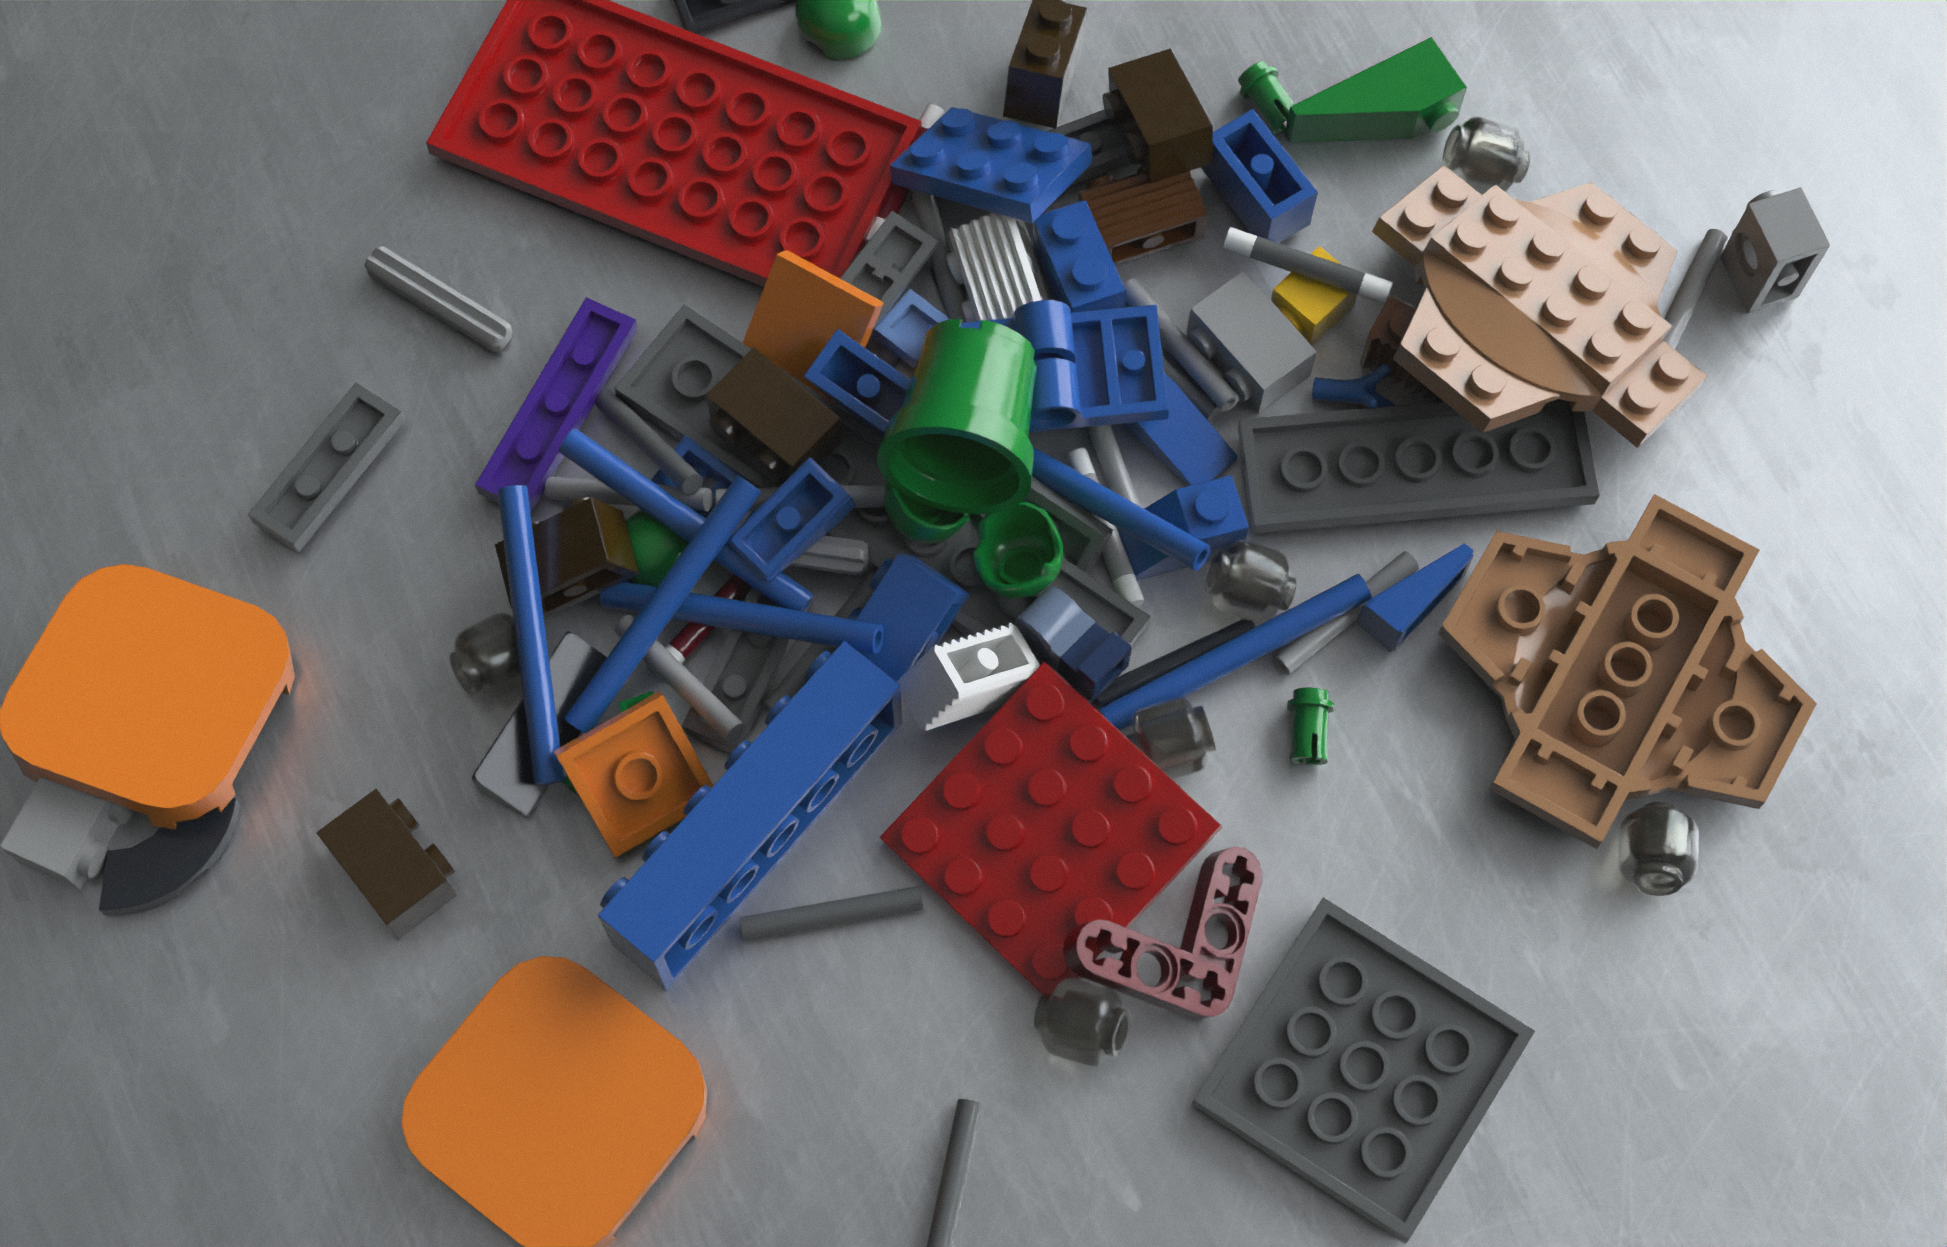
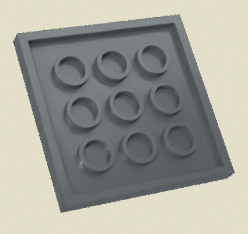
M1323 897L1196 1094L1192 1105L1406 1244L1535 1033V1030Z

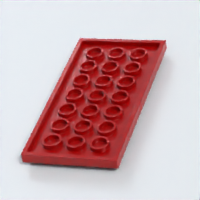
M507 0L429 136L426 145L431 155L764 287L776 255L785 250L838 278L842 277L865 247V239L893 186L890 165L915 142L922 128V121L610 0Z

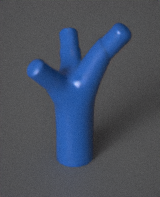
M1383 363L1371 374L1356 379L1314 378L1312 387L1313 400L1351 403L1370 408L1397 406L1392 401L1379 395L1375 390L1376 385L1391 372L1390 366L1386 363Z

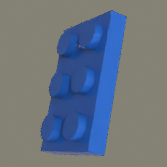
M951 107L890 165L892 181L895 185L1033 223L1093 163L1091 143L1069 138L1060 133H1050L1023 126L1014 121H1004L981 115L968 109Z

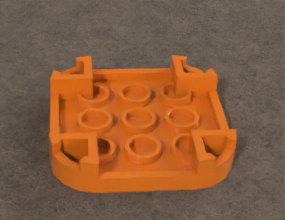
M121 564L100 568L81 578L65 595L7 691L0 710L1 736L8 751L20 767L22 774L37 783L40 777L49 779L149 816L152 826L176 830V822L197 819L214 808L222 812L236 795L232 785L281 693L290 695L295 673L288 639L275 617L253 604L147 567Z
M539 956L518 963L498 979L418 1075L404 1099L401 1126L408 1149L421 1165L522 1247H607L615 1240L613 1236L688 1140L692 1136L696 1139L707 1117L708 1089L698 1060L675 1036L587 968L564 957Z

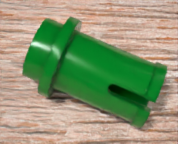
M1260 61L1246 69L1238 78V82L1242 86L1239 93L1244 99L1250 98L1270 125L1272 132L1280 134L1286 129L1283 123L1287 121L1290 106L1294 105V102L1276 79L1279 72L1275 66L1268 67L1264 61Z
M1303 687L1293 690V699L1287 702V709L1293 712L1290 762L1302 764V760L1306 758V765H1324L1328 763V713L1333 712L1335 704L1329 700V691L1314 687Z

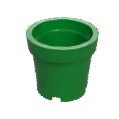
M949 319L932 326L923 337L919 358L901 410L890 418L877 453V464L884 478L894 488H897L898 491L909 498L927 506L962 514L1001 512L1021 503L1031 489L1034 449L1029 440V428L1037 363L1035 364L1033 360L1035 350L1031 343L1021 334L999 323L981 320L979 329L960 328L962 319Z

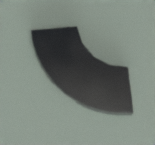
M233 798L222 812L214 808L197 819L176 822V830L160 827L153 836L131 848L108 851L99 911L104 915L137 913L164 904L179 896L178 892L196 880L206 869L210 870L223 854L234 833L239 818L241 803L238 799Z

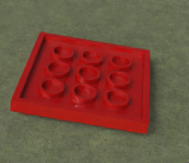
M1044 662L879 838L1052 1005L1056 1006L1082 979V977L1072 972L1064 957V941L1068 932L1076 925L1098 919L1111 921L1129 928L1223 827ZM1098 937L1085 941V948L1093 952L1092 962L1100 959L1107 952L1097 946Z

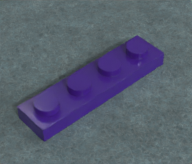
M587 297L584 299L475 483L478 494L499 503L498 489L515 485L527 486L530 513H532L545 490L547 479L553 477L564 458V455L559 453L561 443L574 428L581 429L595 405L596 397L603 391L637 333L636 319Z

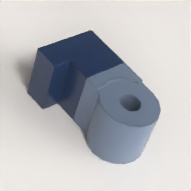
M1049 586L1015 620L1019 631L1042 654L1041 657L1091 702L1129 666L1132 645L1115 631L1111 634L1108 633L1083 612L1073 599L1054 586Z

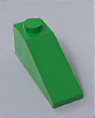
M1430 37L1290 106L1284 135L1290 143L1412 139L1428 130H1431L1433 133L1439 132L1450 126L1458 118L1467 87L1434 39Z

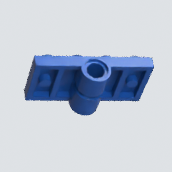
M1039 300L1018 307L1013 313V318L986 320L999 323L1018 332L1031 343L1035 350L1033 360L1035 364L1037 363L1029 432L1168 419L1169 406L1157 305L1071 312L1070 307L1063 302ZM981 321L961 323L960 328L979 329Z

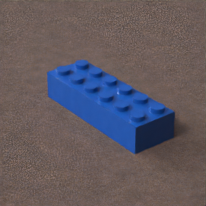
M843 641L833 654L825 651L815 659L805 674L806 684L793 698L785 695L772 707L765 719L767 727L753 743L745 740L734 749L724 765L727 772L712 788L708 785L701 787L686 804L683 811L686 817L671 834L667 831L661 832L648 845L642 856V860L645 863L629 880L625 877L617 880L603 896L600 903L603 910L598 914V917L612 946L666 991L902 724L900 684L846 641Z

